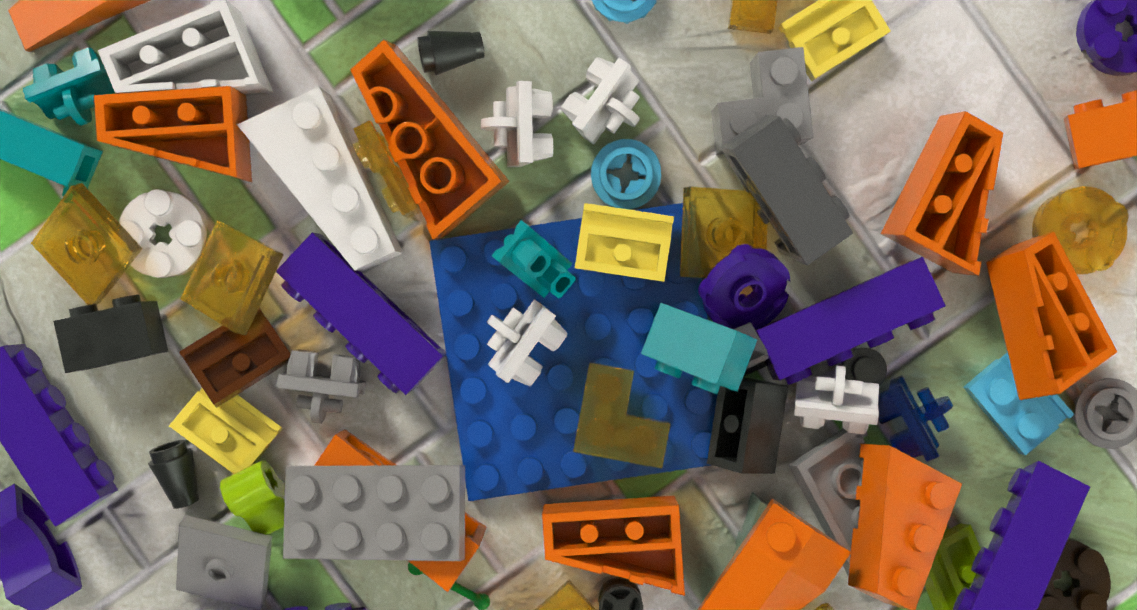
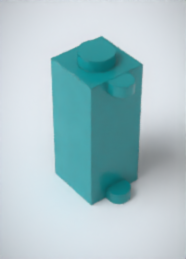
M0 109L1 160L64 185L62 196L70 201H75L81 190L87 191L103 153L102 150Z

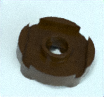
M1068 537L1037 610H1107L1111 579L1103 556L1087 545ZM1067 571L1068 576L1072 578V584L1066 591L1062 592L1060 588L1054 587V580L1061 579L1062 572Z

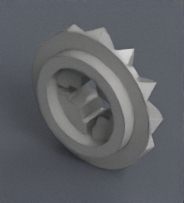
M1100 378V380L1094 383L1084 385L1085 389L1081 395L1073 399L1076 407L1075 415L1071 418L1077 424L1080 431L1078 434L1093 445L1106 449L1120 448L1131 443L1137 437L1136 388L1123 380L1114 378ZM1112 402L1111 410L1116 412V415L1121 416L1122 420L1106 419L1104 424H1102L1103 416L1098 414L1097 410H1094L1095 406H1108Z

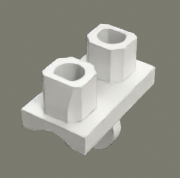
M599 57L595 58L586 74V79L589 83L597 87L589 100L574 92L569 95L561 106V110L573 122L572 125L593 145L605 129L614 134L622 122L635 127L640 120L639 116L631 110L640 98L639 95L633 92L639 79L630 71V64L620 58L615 63Z
M517 81L516 86L506 88V101L493 102V117L481 119L482 130L494 131V147H507V167H522L533 163V161L553 156L552 134L533 133L532 118H548L551 116L553 110L552 93L532 89V81Z
M535 299L524 314L513 307L504 321L495 315H491L487 321L490 326L497 330L487 343L489 347L497 351L488 365L496 371V375L507 383L514 379L525 385L532 386L540 375L543 366L530 357L529 353L537 342H540L554 352L567 337L568 333L554 319L556 315Z
M836 365L834 378L809 376L797 382L794 416L800 417V424L805 428L819 429L824 426L825 419L842 421V428L848 433L864 434L869 424L877 425L879 384L845 379L846 367Z

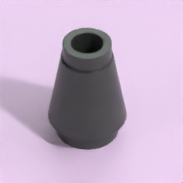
M427 31V36L417 37L424 73L434 71L435 75L476 61V59L484 58V47L480 32Z
M185 440L168 442L150 450L149 454L152 461L148 465L167 498L171 501L173 509L183 508L197 502L199 496L197 493L192 448H187Z

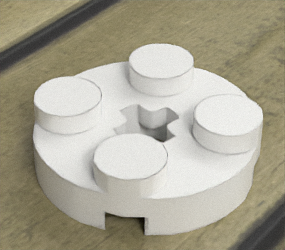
M159 189L143 193L133 199L122 212L120 221L115 226L113 233L114 239L119 244L120 251L129 265L144 275L157 278L175 277L190 272L202 261L209 244L206 241V227L209 228L207 217L199 205L185 195ZM170 224L172 229L169 232V236L173 239L171 243H157L155 241L156 227L158 225L164 227Z

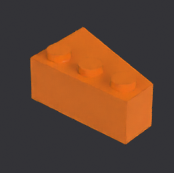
M966 111L941 115L881 234L952 273L979 276L981 262L977 261L981 235L982 233H987L989 219L984 217L989 190H994L1003 132Z

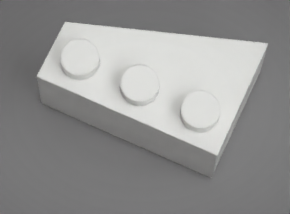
M219 0L98 50L114 92L117 94L231 86L245 95L273 93L243 16L227 0Z

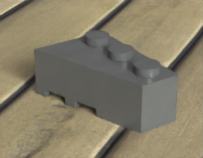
M765 115L721 146V149L747 193L750 192L761 209L757 213L765 225L770 222L780 237L774 242L778 251L808 266L853 234V231L846 222L850 215L842 201L835 195L830 196L822 182L826 177L818 163L812 157L806 158L798 146L801 136L791 121L787 118L782 120L780 116Z

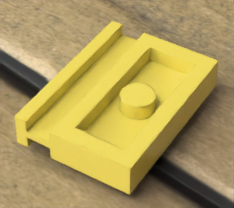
M818 0L781 23L778 27L780 32L784 33L789 41L788 45L790 48L803 47L806 74L811 82L891 31L872 0Z
M584 203L575 269L664 282L674 216Z
M203 388L197 391L169 425V427L233 474L256 464L268 449L270 443L283 430L281 426L239 395L216 408Z

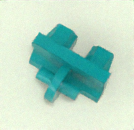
M90 47L74 52L72 57L74 68L65 72L56 64L49 63L33 68V84L23 87L25 99L29 103L37 104L50 120L53 118L62 120L71 116L80 126L90 123L92 121L90 108L95 107L94 95L117 94L114 92L101 57Z
M522 220L516 225L514 234H509L505 237L504 246L498 248L492 254L493 258L543 298L549 292L558 299L561 298L576 279L568 271L573 263Z

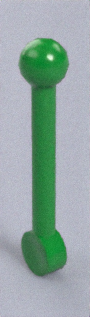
M409 562L408 570L411 574H424ZM457 582L450 588L473 601L474 606L479 610H485L490 606V598L486 593L477 594Z

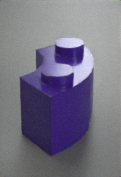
M14 483L0 492V579L3 583L5 597L12 604L19 605L27 610H47L82 589L81 577L67 541L59 545L45 524L50 518L43 507L29 493Z

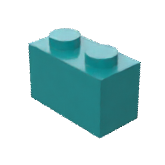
M660 303L641 354L657 360L654 369L673 377L680 378L682 371L694 375L691 384L709 392L718 394L721 386L738 392L758 339Z

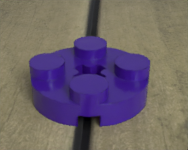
M1093 0L1082 10L1076 28L1077 43L1081 52L1086 50L1088 57L1094 61L1090 64L1098 71L1113 76H1126L1137 72V0ZM1125 20L1130 23L1133 29V35L1128 37L1127 42L1122 40L1121 32L1115 31V26L1123 23Z
M741 244L736 246L730 255L722 259L711 270L707 278L700 283L698 293L703 300L705 312L713 322L733 330L751 322L756 330L775 319L786 305L789 294L785 289L787 280L791 282L790 274L784 264L770 251L754 249L749 244ZM750 285L752 292L749 295L740 294L745 287Z

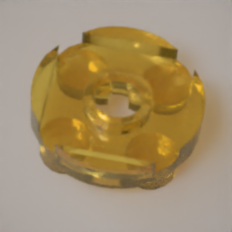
M1089 186L1074 187L1060 191L1041 204L1033 220L1032 236L1035 238L1054 231L1077 275L1104 271L1113 265L1114 261L1123 251L1127 240L1126 223L1128 222L1129 214L1124 205L1117 203L1111 195L1103 190ZM1083 220L1089 233L1087 237L1082 238L1080 243L1075 241L1076 233L1070 231V227L1072 224H1079Z

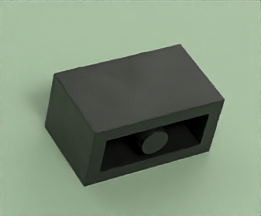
M140 295L125 296L113 299V308L98 311L97 304L69 309V318L53 321L65 373L89 370L169 352L157 301H141Z
M743 378L738 392L721 386L717 394L707 464L742 474H775L788 385L753 378Z

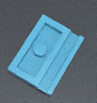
M1008 351L1000 359L994 360L963 387L1016 451L1025 456L1056 431L1061 422L1075 415L1058 394L1019 400Z

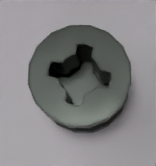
M622 577L611 578L603 584L599 591V610H643L640 589L635 583L629 582V579ZM625 594H627L624 598H623V597H619V598L616 597V596H620V595H621V596H624Z

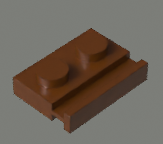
M258 305L253 306L179 351L216 408L286 365L291 355Z

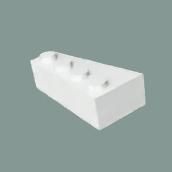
M318 86L237 124L354 270L366 271L403 254L332 97Z

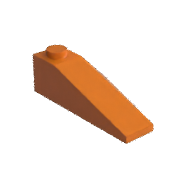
M772 498L698 610H801L826 591L851 554V551Z

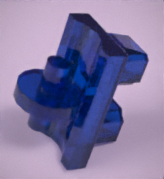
M903 375L890 380L889 389L879 394L878 421L882 425L902 416L908 428L890 436L892 447L913 458L923 455L926 462L939 457L937 451L939 442L927 421H932L937 432L948 429L950 426L943 414L952 409L953 404L948 396L935 399L929 387H925L917 392L923 404L919 407Z

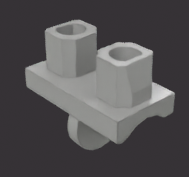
M301 349L292 350L287 364V371L278 374L276 388L314 392L313 396L298 395L296 402L297 408L311 409V422L322 424L326 412H342L343 400L329 399V394L357 398L359 394H365L366 381L360 380V361L354 356L333 355L331 376L316 375L319 352Z

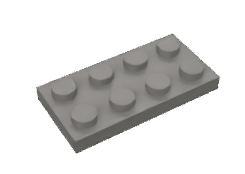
M465 465L286 466L283 559L465 560Z

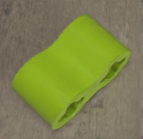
M262 460L221 480L220 490L228 509L235 516L243 518L253 532L269 535L284 527L285 483L279 479L267 461Z

